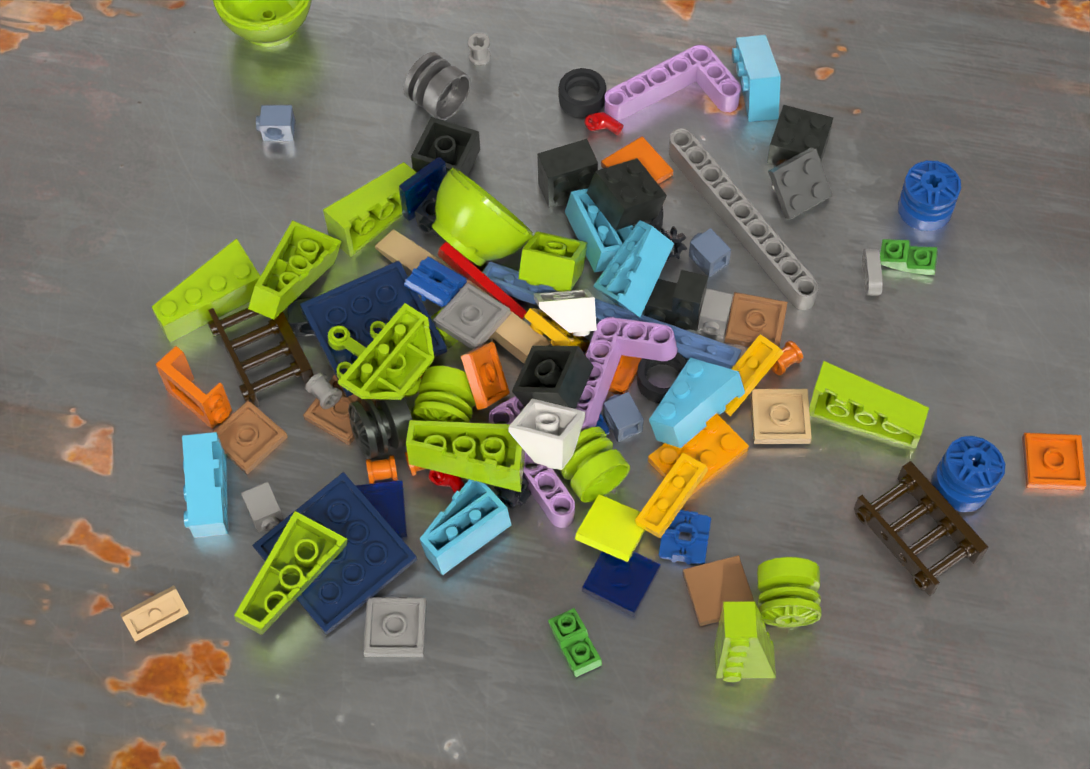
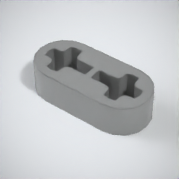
M864 249L862 266L865 293L867 296H881L882 271L879 249Z

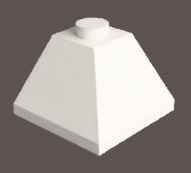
M588 289L534 293V300L539 308L569 333L573 332L574 336H586L590 334V331L597 330L595 298Z
M532 398L510 424L509 433L535 463L551 469L562 470L574 454L585 419V411Z

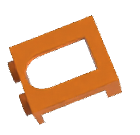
M177 346L155 364L166 390L211 429L217 424L223 423L229 417L232 408L223 385L219 382L207 394L191 382L194 380V376L185 354Z

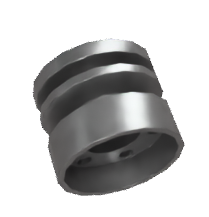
M429 52L419 58L411 67L405 78L403 91L408 99L414 101L418 106H423L429 114L437 119L446 120L453 116L465 102L470 91L471 79L456 66H451L446 59H443L437 53Z

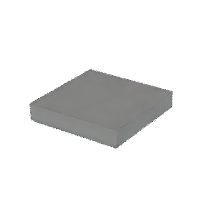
M467 283L433 319V323L436 327L473 350L483 345L508 318L511 312L510 308Z
M371 597L368 599L366 605L364 657H424L426 598Z

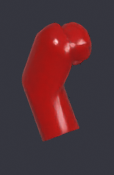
M604 112L590 114L584 121L589 130L607 129L615 135L620 134L624 126Z
M434 470L429 472V479L432 483L438 486L450 487L454 494L456 491L460 492L465 485L461 477Z

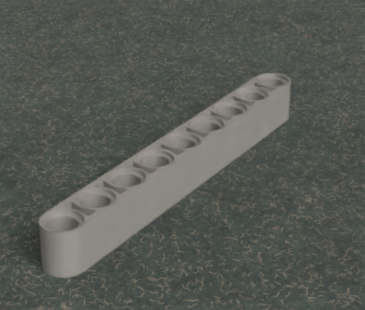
M684 128L674 130L670 135L669 156L791 304L799 310L811 309L815 304L819 289L814 277L694 135Z

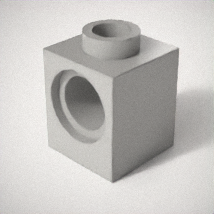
M706 289L699 316L698 330L711 335L725 334L733 294Z
M268 482L241 493L258 533L270 531L284 520Z

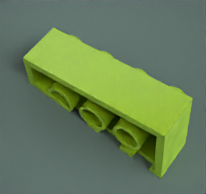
M405 162L399 164L323 209L328 235L342 241L340 249L351 258L427 195L425 179Z
M292 220L254 287L248 309L274 320L335 264L342 241Z
M236 238L151 307L158 324L171 343L208 324L212 320L208 310L214 308L219 318L249 303L260 274Z
M823 361L809 407L810 416L915 449L920 440L929 407L906 398L826 361Z
M409 421L406 447L410 465L521 492L525 451L509 433L510 424Z
M294 511L234 615L235 621L263 635L347 546V538Z
M723 602L714 643L716 678H723L726 682H738L741 678H776L774 643L770 641V634L766 632L764 621H761V614L756 602Z

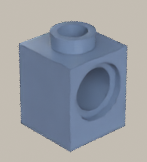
M261 105V114L256 116V129L261 131L263 141H294L296 120L292 105Z
M711 228L703 234H696L691 239L689 257L708 277L729 264L731 249Z
M629 392L622 395H613L603 403V416L617 442L643 432L644 418Z

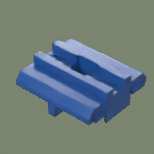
M427 257L420 262L416 269L412 270V274L406 279L404 286L421 295L422 301L425 302L428 299L443 307L467 283V278Z
M680 510L661 537L659 557L672 560L671 562H686L689 565L691 563L705 564L711 517L700 515L698 512ZM679 533H690L692 535L691 541L679 539Z

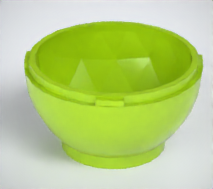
M213 0L215 9L222 22L234 34L262 47L277 46L291 39L306 20L312 0Z
M452 168L447 172L437 193L436 220L432 224V228L462 255L481 267L486 261L502 259L516 253L533 237V232L519 218L468 176L456 168Z

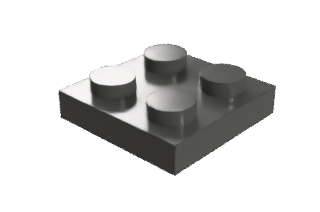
M809 148L768 171L782 212L787 219L794 218L832 196L815 148Z

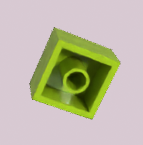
M536 231L522 249L518 279L525 280L530 285L537 286L542 284L551 286L556 291H571L583 273L588 242Z

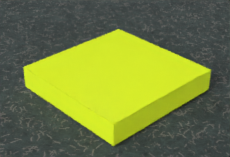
M599 494L576 532L575 540L628 562L645 532L644 529L635 523V519L640 511Z

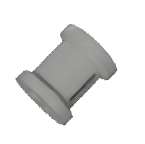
M474 33L468 38L469 60L473 65L484 66L490 62L491 53L488 49L490 39L486 34Z
M320 372L310 378L305 389L308 393H313L323 409H329L340 400L342 392L340 389L334 388L327 381L328 378L325 373Z

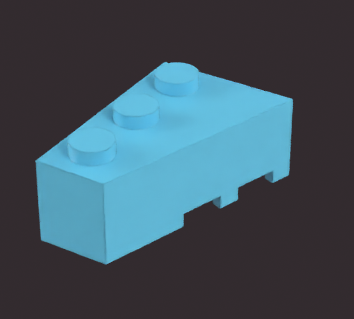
M766 35L737 37L736 48H732V61L736 63L737 76L740 79L748 122L779 119L781 75Z
M588 189L571 191L565 214L578 240L588 242L586 257L594 273L604 271L632 232L633 226L615 231L588 196Z
M639 220L593 287L614 303L641 317L674 243L653 226Z
M690 357L649 419L656 440L682 448L707 426L706 422L716 413L719 415L726 410L725 406L735 397L740 398L745 394L739 371Z
M213 432L183 435V469L185 474L183 493L185 502H187V511H184L185 528L190 529L194 538L228 534L227 456L218 434Z
M468 479L460 492L456 491L452 496L453 501L446 510L438 514L420 537L425 556L441 575H444L512 525L507 507L485 483Z

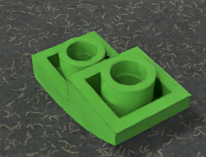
M882 239L880 262L881 265L895 270L935 275L938 251L937 247L910 246L909 240Z
M575 608L548 620L554 637L575 678L602 665L601 658L588 637L587 629Z

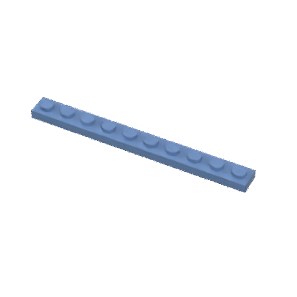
M489 262L482 272L507 295L537 305L534 300V293L557 292L551 286L542 284L537 286L530 285L525 280L518 279L519 271L493 262ZM595 298L596 326L602 319L607 317L663 324L672 328L678 348L677 352L684 358L690 359L691 357L728 369H732L740 358L741 349L644 315L638 317L624 308Z

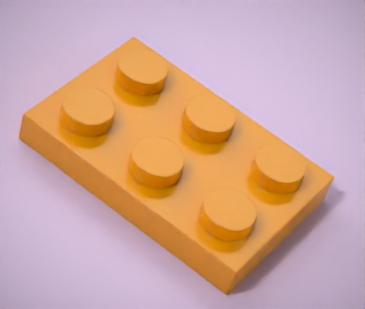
M717 413L706 422L707 426L682 448L664 443L648 456V462L663 478L667 476L682 453L707 465L708 472L691 495L745 454L749 448V445Z

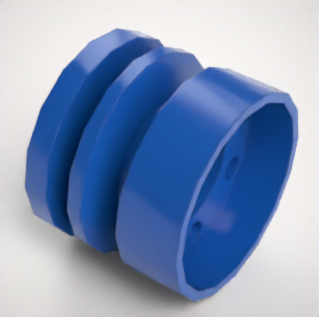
M929 160L916 163L910 168L905 177L903 190L898 201V212L902 220L910 227L920 231H935L943 228L950 221L961 191V180L957 172L945 163Z
M975 436L960 437L953 441L932 473L931 484L956 511H976L984 506L1005 474L1003 456L995 445L984 438Z

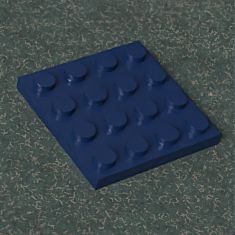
M400 261L389 264L300 304L301 310L338 380L339 378L336 374L337 366L341 362H349L352 365L358 356L347 349H332L328 344L329 330L334 326H344L349 330L352 339L367 348L374 340L370 336L371 324L375 321H381L386 325L404 303L428 317L434 358L447 352V346L416 292L404 286L408 276ZM375 328L373 331L379 334L382 329ZM336 333L334 336L340 339L344 337V334ZM343 368L340 370V373L344 374L348 369ZM342 387L346 397L353 395L352 392Z
M344 472L295 510L347 538V546L297 598V601L326 635L418 560L412 550ZM293 513L252 545L264 561L268 558Z

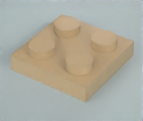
M753 389L751 391L754 444L811 443L808 389Z

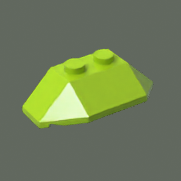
M404 303L338 380V384L361 399L402 400L434 361L428 317Z

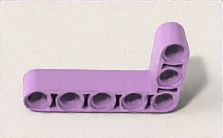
M696 45L609 89L605 93L604 113L617 121L623 120L695 82L698 83L718 109L723 112H732L739 105L741 86L709 47Z
M613 317L604 318L597 324V330L594 331L586 353V357L593 364L594 368L576 407L577 410L585 411V419L581 431L596 427L621 355L658 361H668L676 356L678 348L671 327L663 324Z
M514 396L491 410L489 424H496L500 421L511 424L521 413L520 410L525 407ZM525 452L523 477L529 482L528 490L554 526L559 528L570 526L575 519V502L573 497L553 469L535 463ZM528 464H536L538 467L534 469H528L525 466ZM545 485L553 487L550 491H543L540 488ZM560 507H565L569 511L566 513H558L555 510Z

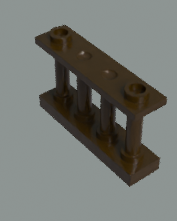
M214 308L208 310L212 319L208 322L210 330L214 337L220 336L243 383L239 386V389L245 401L250 399L252 404L259 407L256 393L294 376L296 378L301 377L306 386L310 378L314 376L313 370L283 312L274 320H269V324L229 341L224 331L225 329L257 316L259 313L246 308L219 320ZM269 335H280L282 341L279 342L278 346L244 361H239L235 350ZM282 355L285 357L290 355L293 362L290 363L289 367L253 383H250L245 373Z
M909 461L900 470L897 478L899 484L871 503L863 495L859 496L854 510L859 521L871 528L912 575L915 585L920 590H925L931 596L935 593L940 583L936 577L963 558H969L973 564L977 563L985 555L988 546L912 461ZM903 494H911L918 501V505L890 525L878 513ZM924 514L930 515L937 523V527L908 547L897 533ZM944 535L949 536L957 548L930 568H927L917 555Z

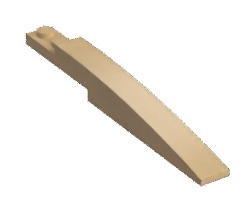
M394 229L375 245V249L392 263L400 261L406 274L409 276L412 274V270L416 269L420 262L427 257L455 271ZM467 279V281H466L467 283L473 285L474 287L478 288V289L481 290L482 292L486 293L485 291H483L482 289H480L478 286H476L475 284H473L471 281H469V280ZM510 311L511 314L488 338L490 342H498L522 363H525L532 346H551L548 339L535 332L529 324L512 311Z

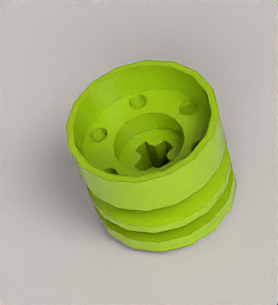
M447 366L427 368L422 375L419 386L420 394L415 399V406L411 413L412 419L417 421L470 423L475 400L466 372Z
M591 427L580 432L573 456L565 467L560 470L565 479L571 480V488L584 503L595 501L599 494L605 496L626 478L630 471L629 463L617 449H613V442L606 437L607 434L600 427Z
M782 557L770 559L758 565L757 588L761 592L758 597L761 621L778 627H799L813 624L820 620L822 615L821 607L819 606L821 596L816 592L820 588V567L817 563L799 557Z

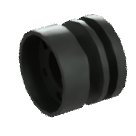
M404 397L402 400L376 399V406L371 399H362L361 404L358 401L349 404L348 412L352 433L367 459L376 457L378 452L381 455L388 453V441L394 449L406 446L409 421L413 419Z

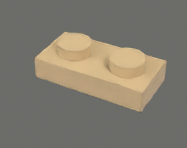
M172 586L122 612L121 617L136 642L187 615L189 612L175 586Z

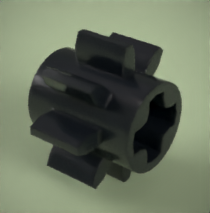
M674 226L671 230L666 231L661 228V233L674 243L666 261L670 257L680 259L679 254L682 250H687L685 244L681 243L686 239V236L683 233L677 235V229Z
M524 477L522 479L521 492L498 486L494 487V489L499 491L497 497L506 507L512 509L516 505L521 507L532 494L526 490L529 482Z

